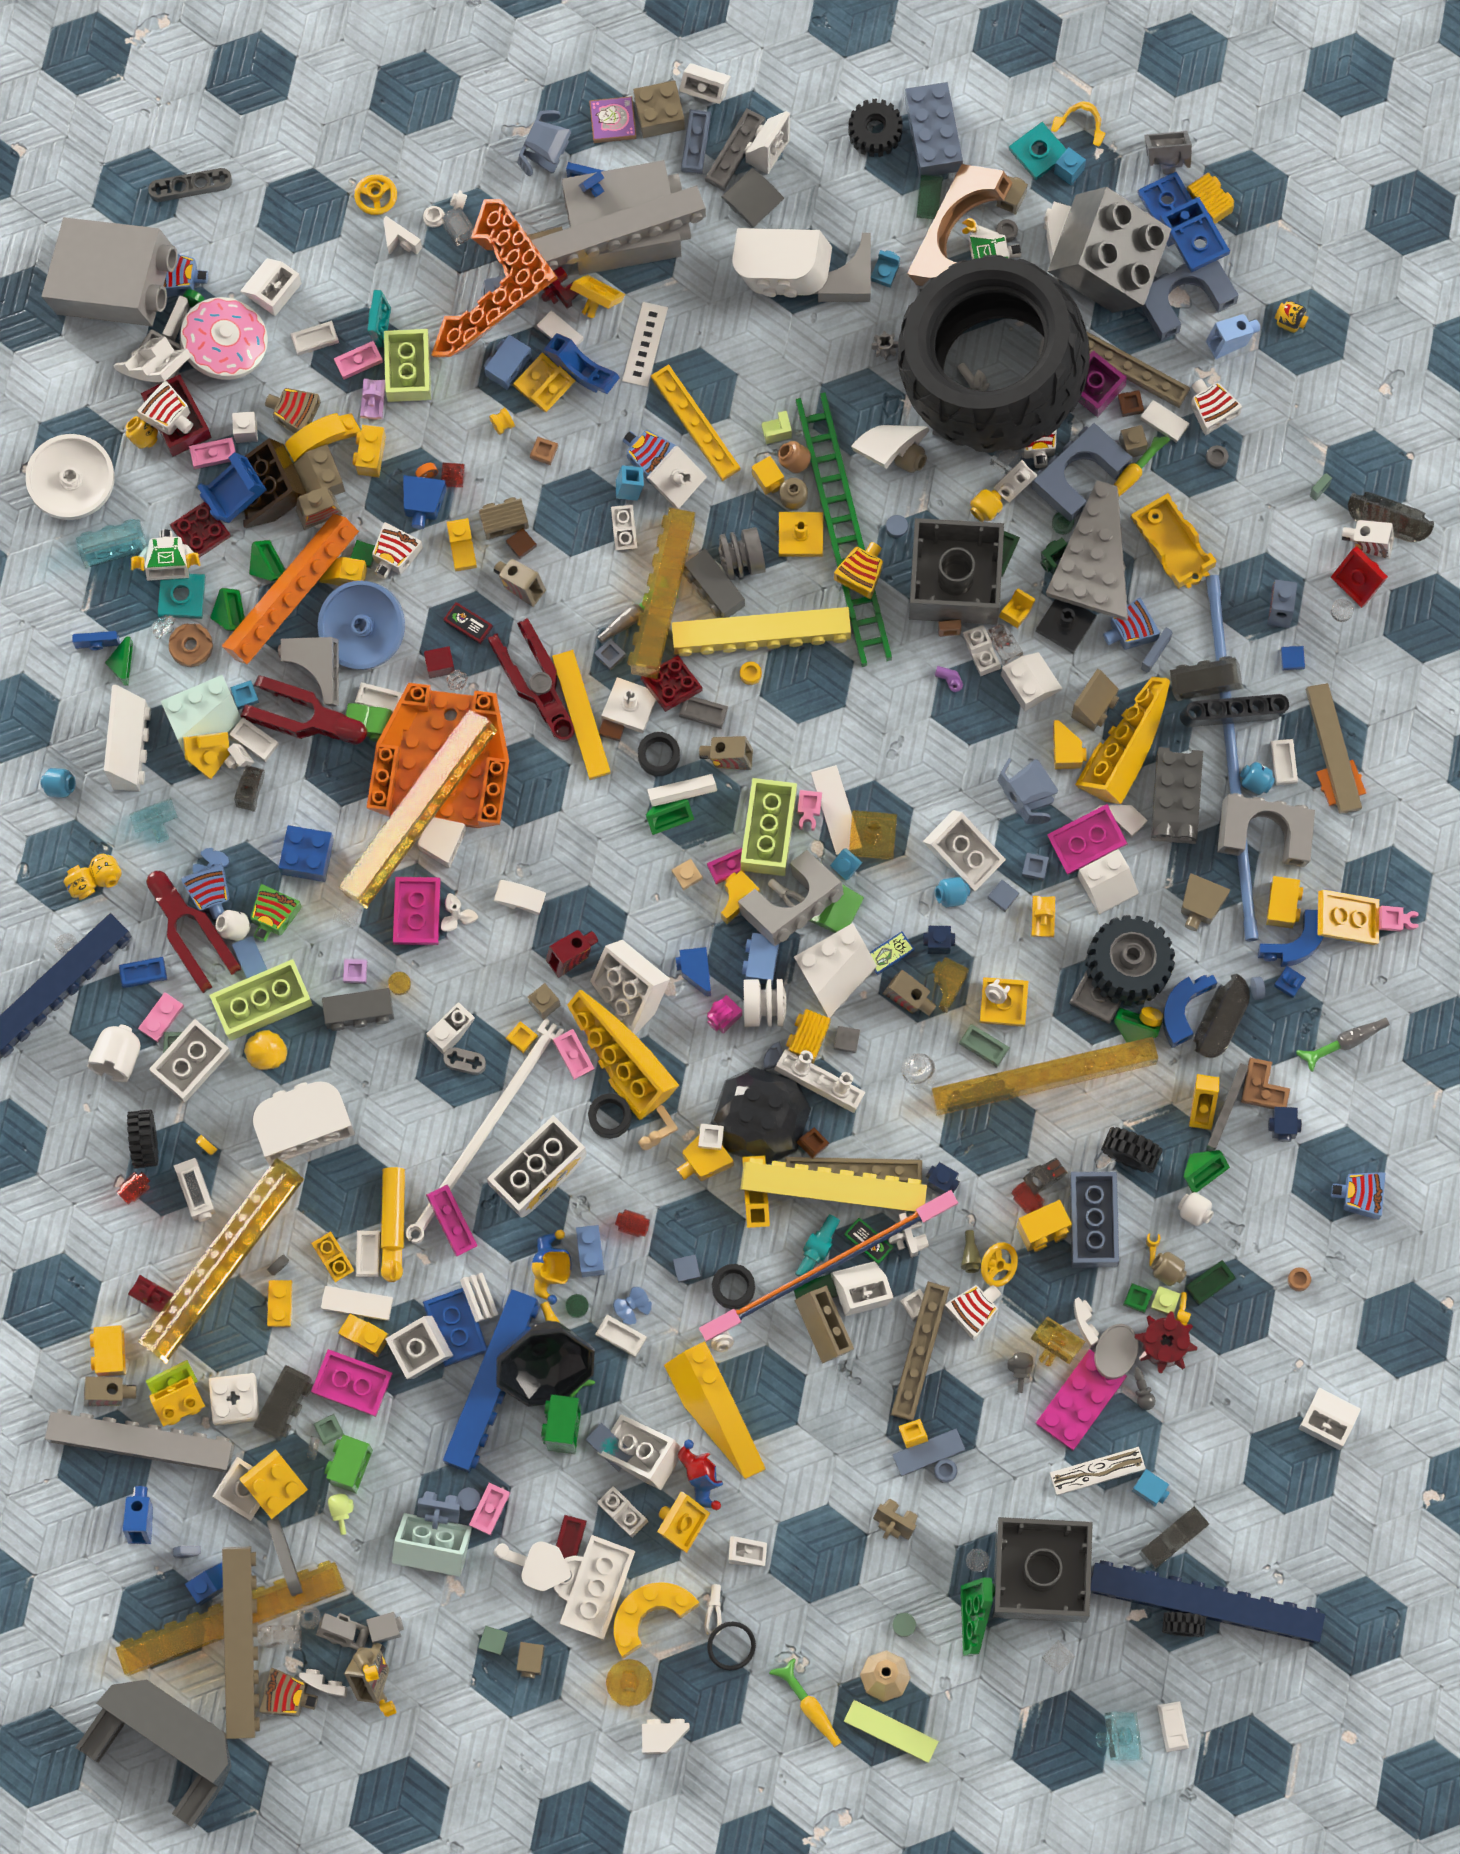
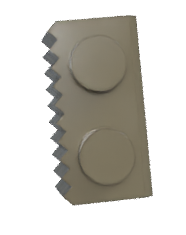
M511 497L498 505L489 503L479 510L487 540L518 532L522 528L529 529L521 498Z

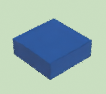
M1304 646L1281 647L1282 670L1305 669Z

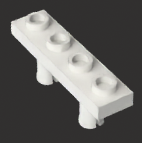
M785 1049L774 1069L775 1071L852 1113L856 1111L865 1092L851 1085L853 1076L850 1073L843 1072L840 1078L812 1064L813 1055L807 1050L802 1051L798 1056Z

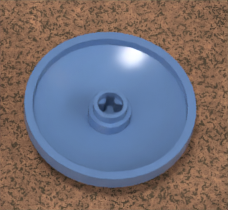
M352 581L336 588L324 601L318 617L319 637L338 639L339 664L352 669L367 670L387 662L399 649L405 633L404 613L397 598L387 588L369 581Z

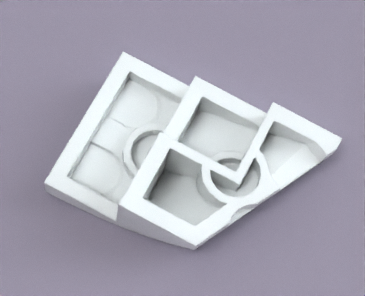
M164 336L152 338L143 346L131 353L132 357L129 360L121 363L117 362L114 368L116 371L135 379L163 382L192 355L188 349L174 351Z
M881 425L864 433L851 447L854 452L887 469L897 455L903 457L906 450L913 443L918 445L930 429L927 426Z

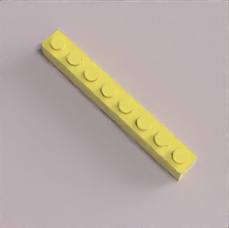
M849 607L672 622L674 655L679 654V656L686 657L698 652L708 655L714 653V651L721 650L725 653L735 652L736 649L744 648L747 651L757 650L758 647L776 649L781 645L798 647L803 645V643L821 645L825 641L843 643L847 639H851Z
M750 1158L749 1162H744L741 1190L916 1212L917 1208L925 1204L927 1185H922V1180L908 1178V1183L899 1182V1177L886 1176L885 1180L876 1179L877 1174L863 1173V1177L854 1176V1171L840 1170V1174L831 1173V1168L818 1167L817 1171L808 1170V1165L795 1164V1168L786 1167L785 1162L772 1161V1165L763 1164L762 1159Z

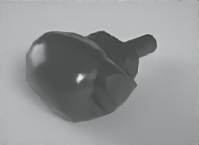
M1017 1352L1012 1358L1008 1359L1007 1366L1010 1371L1014 1372L1013 1377H1018L1017 1393H1023L1024 1378H1030L1033 1357L1028 1353Z

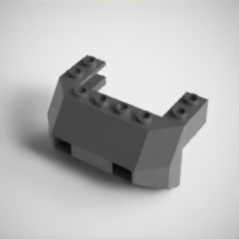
M147 1679L111 1685L96 1703L102 1707V1710L75 1748L99 1763L125 1724L136 1730L198 1773V1776L172 1813L195 1829L221 1791L232 1767L226 1733Z

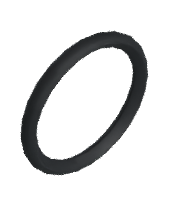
M734 1621L726 1622L716 1627L711 1633L707 1644L711 1661L717 1667L729 1671L738 1670L747 1665L752 1659L756 1648V1641L752 1631L746 1625ZM735 1626L743 1629L748 1634L751 1641V1649L748 1657L743 1662L728 1666L720 1663L715 1658L712 1651V1643L720 1630Z

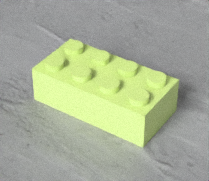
M752 778L741 855L742 871L778 876L786 875L797 783Z
M293 959L210 994L229 1041L313 1006Z

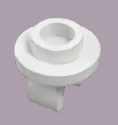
M996 979L993 984H989L985 989L987 998L996 1004H1002L1006 1000L1010 989L1008 985L1005 989L999 986V979Z
M728 1330L723 1335L716 1336L711 1340L712 1349L719 1352L729 1350L734 1344L733 1337L730 1336Z

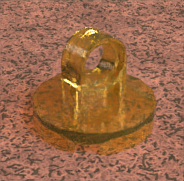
M626 1659L612 1666L607 1675L606 1686L609 1695L615 1702L622 1706L632 1707L640 1705L651 1694L653 1680L646 1665L638 1660Z

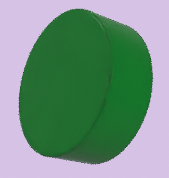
M192 289L185 290L182 296L187 298L190 307H194L205 300L199 292Z

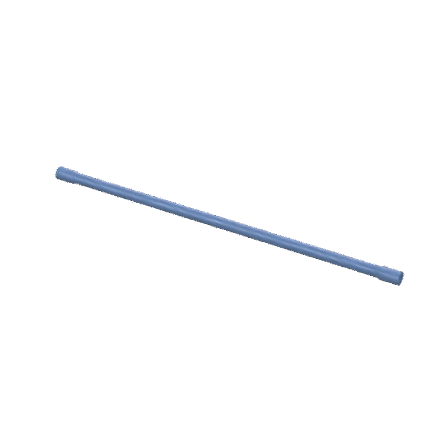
M1209 575L1206 577V584L1210 601L1220 699L1231 698L1220 600L1219 575ZM1234 723L1223 724L1230 794H1242ZM1246 837V848L1237 856L1244 914L1245 941L1251 942L1259 940L1257 920L1255 918Z

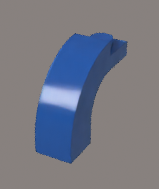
M556 333L544 348V351L558 367H562L576 382L595 393L601 391L608 394L620 379L616 372L590 360L578 349L572 339Z
M1305 909L1303 913V932L1297 940L1288 944H1260L1258 958H1264V961H1276L1277 958H1281V967L1297 965L1311 957L1324 936H1318V910Z
M1203 975L1194 981L1195 984L1192 983L1190 977H1187L1179 982L1171 991L1163 1011V1029L1171 1048L1192 1039L1194 1033L1187 1022L1185 1007L1195 997L1216 988L1218 982L1214 975L1209 977Z

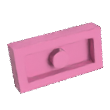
M374 341L334 358V362L343 380L383 363V359Z
M232 437L189 446L194 469L231 462L228 457L235 452Z
M164 992L138 1028L139 1031L158 1043L184 1005Z
M574 1029L553 1039L574 1080L595 1069Z
M489 1483L469 1526L491 1536L511 1493Z

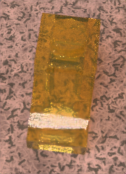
M945 957L942 962H937L932 973L935 974L934 982L938 983L942 991L939 1009L948 1013L968 976L969 969Z

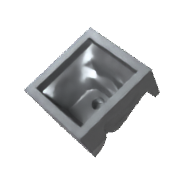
M1187 131L1144 135L1146 154L1149 157L1150 166L1160 164L1164 175L1176 172V167H1182L1183 163L1187 168H1191L1192 144Z

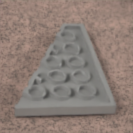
M1097 480L1048 586L1046 595L1127 621V595L1118 488L1115 485Z

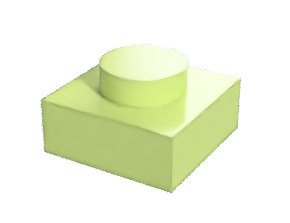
M1159 1286L1151 1309L1167 1315L1170 1311L1174 1312L1180 1293Z

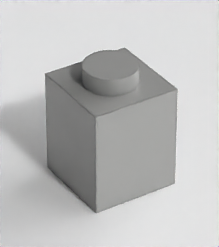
M394 1612L367 1619L373 1644L401 1637L400 1631L404 1630L401 1617H396Z

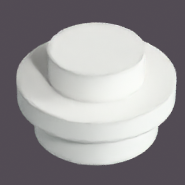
M460 190L458 194L453 193L450 202L454 212L457 210L462 212L467 195L462 194Z
M431 206L424 211L423 219L427 226L439 227L445 220V214L441 208Z

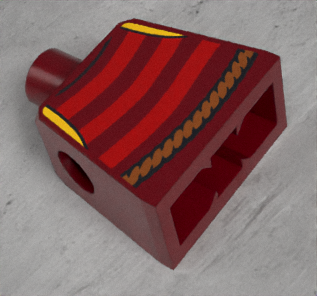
M576 930L549 946L546 962L557 977L560 978L589 957L591 946L598 942V938L593 931L582 935L579 930Z

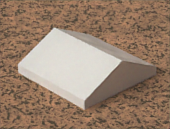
M236 1457L212 1497L251 1521L260 1504L239 1478L252 1469L253 1466Z

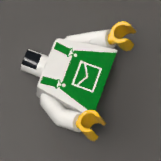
M972 218L962 222V224L967 226L962 229V233L968 234L971 232L972 234L969 237L972 259L983 258L985 255H1001L1010 259L1021 257L1020 245L1007 246L1005 235L977 225Z
M168 529L161 530L159 538L150 539L149 545L143 549L140 555L131 558V570L138 568L144 571L145 567L147 581L189 578L188 568L194 565L200 566L199 554L194 553L188 545L182 544L180 537H173L172 531Z

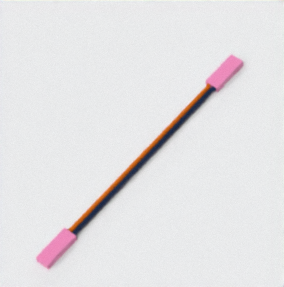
M950 1190L917 1208L915 1214L740 1310L732 1309L701 1326L699 1330L707 1342L742 1323L741 1320L751 1313L917 1222L922 1221L925 1223L956 1206L958 1201Z

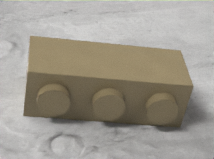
M827 1286L811 1291L794 1300L822 1364L854 1350Z

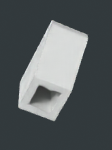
M458 1002L427 1033L428 1040L444 1055L446 1050L452 1048L462 1038L475 1017Z
M660 1719L647 1720V1724H642V1753L667 1754L690 1730L689 1723H685V1719H671L670 1723H661Z

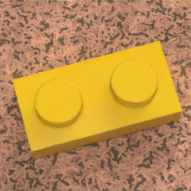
M269 1280L268 1327H291L292 1280Z

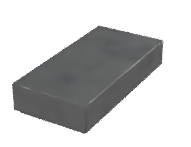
M691 697L683 702L679 717L722 729L728 706Z

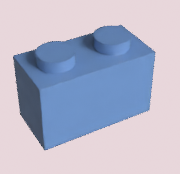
M508 335L505 340L502 339L499 342L495 355L493 357L490 356L484 364L486 377L508 390L532 357L531 348L511 335Z
M752 933V939H747L745 950L746 953H749L748 961L743 962L742 974L746 975V980H759L760 984H767V980L771 979V985H773L779 944L774 946L762 934Z
M599 1225L576 1227L582 1277L605 1275Z

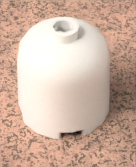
M125 1025L105 1028L99 1035L89 1056L87 1067L99 1076H102L103 1073L113 1076L112 1081L127 1082L140 1052L141 1045L138 1037L132 1033L130 1027Z

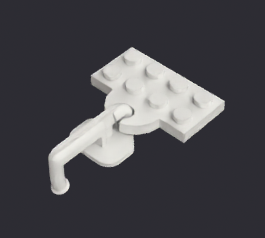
M591 1535L583 1557L571 1556L564 1559L557 1546L546 1542L533 1544L528 1556L509 1550V1547L503 1543L499 1544L493 1553L500 1559L522 1566L521 1578L526 1586L539 1591L554 1588L557 1595L567 1602L559 1623L560 1625L604 1640L635 1551Z

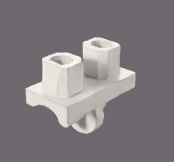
M1021 460L994 488L1010 503L1037 477V474Z
M906 1213L899 1214L898 1220L900 1222L911 1215L906 1216ZM917 1222L903 1230V1233L899 1232L888 1239L890 1244L897 1243L899 1250L905 1248L903 1243L905 1240L911 1257L918 1256L919 1251L929 1247L925 1234L913 1237L911 1231L922 1227L921 1222Z

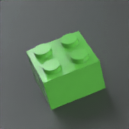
M343 1434L341 1440H336L333 1448L335 1456L333 1462L329 1460L325 1474H327L326 1478L331 1485L357 1494L373 1449L369 1443Z

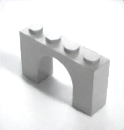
M1238 793L1230 794L1222 801L1217 852L1239 856L1246 848L1249 821L1256 817H1266L1275 821L1283 831L1284 850L1282 864L1305 867L1310 862L1315 810L1308 809L1305 805L1290 806L1283 801L1267 802L1264 798L1260 797L1245 798L1242 794Z
M808 850L790 862L792 876L809 891L807 897L800 904L788 908L775 906L756 889L738 901L740 914L774 946L787 940L793 932L803 928L809 920L820 915L826 907L837 902L844 895L842 882Z

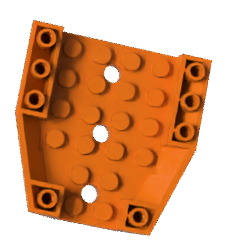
M408 683L376 743L366 808L391 818L427 822L429 817L463 823L465 827L473 828L500 825L509 756L497 694L474 691L473 696L432 691L430 685ZM448 711H455L457 713V717L452 721L446 720L444 716ZM448 753L451 758L447 763H441L438 760L440 754ZM436 795L444 798V802L439 806L432 803V798Z

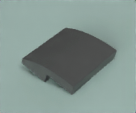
M751 168L721 196L735 213L738 212L752 228L784 199L778 190L754 168Z

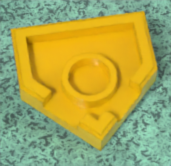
M228 732L183 737L185 760L195 766L208 779H212L230 755V752L227 750L229 748Z

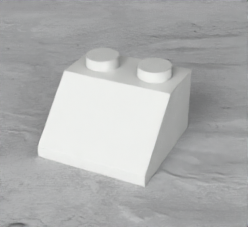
M1039 652L1021 656L1002 667L1001 676L1024 712L1062 690L1061 685Z
M1119 849L1079 869L1077 877L1099 915L1139 894L1130 868Z

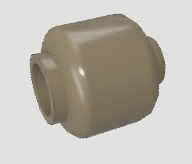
M913 443L906 450L903 457L897 455L894 463L897 467L909 473H914L924 467L927 456L923 447Z
M789 478L781 484L779 494L782 505L790 510H797L806 504L808 488L802 480Z
M1171 1252L1159 1253L1151 1265L1153 1276L1168 1286H1172L1176 1282L1181 1283L1187 1274L1184 1270L1185 1262Z

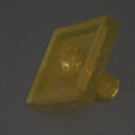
M852 810L849 851L855 856L893 860L897 814Z
M1048 1316L1031 1337V1340L1045 1348L1038 1358L1039 1361L1043 1363L1049 1355L1044 1364L1046 1366H1051L1056 1356L1070 1364L1086 1342Z

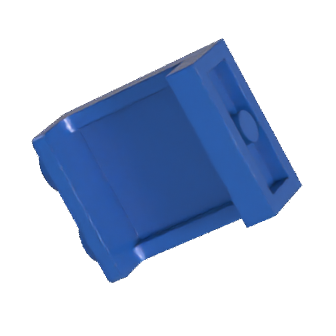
M236 452L228 457L232 464L209 485L200 483L197 486L201 492L200 497L211 508V515L216 520H222L230 523L266 491L265 486L247 457Z

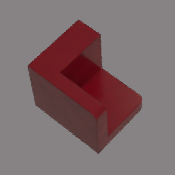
M450 646L424 652L430 679L455 674Z

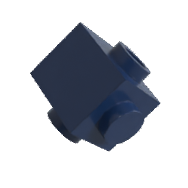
M928 925V932L923 933V946H928L927 954H950L951 946H955V933H951V926Z
M1274 1107L1273 1117L1269 1118L1268 1131H1272V1138H1278L1279 1142H1291L1292 1139L1296 1138L1297 1133H1301L1302 1120L1298 1119V1108Z
M941 1162L936 1167L932 1165L926 1175V1178H928L927 1187L941 1195L950 1190L954 1193L960 1183L957 1180L959 1173Z

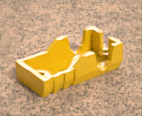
M1169 493L1131 514L1130 518L1136 524V527L1162 564L1165 573L1172 579L1176 587L1179 589L1185 586L1189 589L1192 587L1191 584L1198 585L1202 577L1209 576L1208 571L1216 566L1217 561L1211 552L1207 554L1203 551L1199 543L1198 532L1191 523L1183 518V514L1177 509V505L1171 500L1172 498ZM1154 514H1156V515H1158V518H1157V519H1153L1152 516H1153ZM1193 574H1197L1198 578L1193 579Z

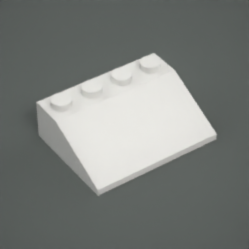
M112 685L104 772L113 790L140 791V785L144 784L145 771H142V764L146 763L147 750H144V743L149 740V728H146L147 720L151 719V707H148L145 699L118 685Z

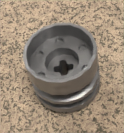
M756 527L742 530V540L737 541L734 532H730L731 543L727 542L725 534L719 535L718 550L721 565L730 580L734 579L733 569H737L739 578L743 577V567L745 566L748 567L751 575L766 572L762 546Z

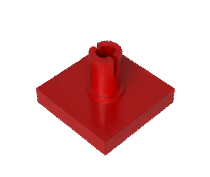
M1356 546L1339 565L1331 578L1362 608L1370 601L1388 576L1379 568L1375 561H1372Z

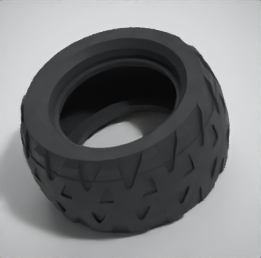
M985 255L983 258L968 261L962 260L948 266L947 270L929 279L920 288L919 295L908 306L901 325L898 341V366L905 391L913 408L943 438L957 446L966 445L978 452L993 453L1009 449L1015 451L1028 447L1032 442L1039 440L1043 436L1051 435L1061 426L1069 412H1073L1085 387L1089 369V339L1077 304L1058 280L1035 264L1020 258L1014 260L1001 255ZM998 318L1014 319L1030 325L1044 337L1042 353L1035 366L1025 377L1008 387L992 391L973 390L957 384L944 373L946 356L952 344L964 331L980 322Z

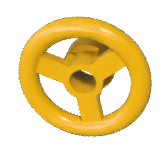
M370 175L363 178L357 184L354 199L357 206L363 212L370 215H380L388 212L394 206L397 200V189L389 178L383 175ZM390 189V200L385 206L381 207L380 200L383 194ZM375 191L379 192L377 195L372 194ZM361 194L367 195L374 202V208L367 207L362 202Z
M1000 1242L994 1244L986 1251L981 1262V1274L983 1280L988 1285L1001 1287L1013 1278L1018 1265L1017 1253L1013 1246ZM1001 1249L1009 1252L1011 1263H1006L1002 1259ZM1008 1270V1273L1002 1279L993 1280L998 1272Z

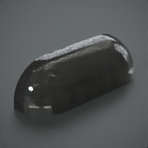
M1365 492L1364 495H1356L1353 493L1349 498L1348 510L1356 522L1364 520L1392 523L1394 537L1407 542L1422 541L1431 534L1434 528V521L1426 519V513L1377 494Z
M1239 974L1231 975V980L1225 986L1220 984L1194 1035L1195 1051L1204 1057L1215 1058L1225 1052L1249 1004L1250 990L1245 979Z

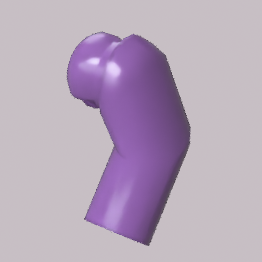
M937 666L935 677L946 679L951 691H960L963 687V682L958 672Z

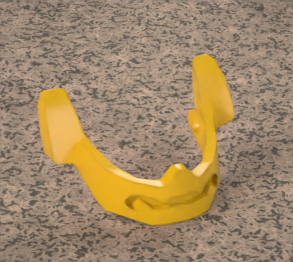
M1079 102L1069 107L1062 117L1056 116L1054 118L1051 131L1057 132L1061 126H1064L1066 118L1071 112H1075L1077 109L1090 111L1096 122L1093 144L1099 147L1104 140L1106 133L1100 130L1101 117L1096 106L1090 102Z

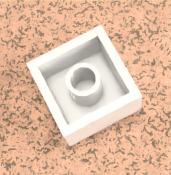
M423 1316L385 1338L406 1379H414L453 1357L433 1316Z

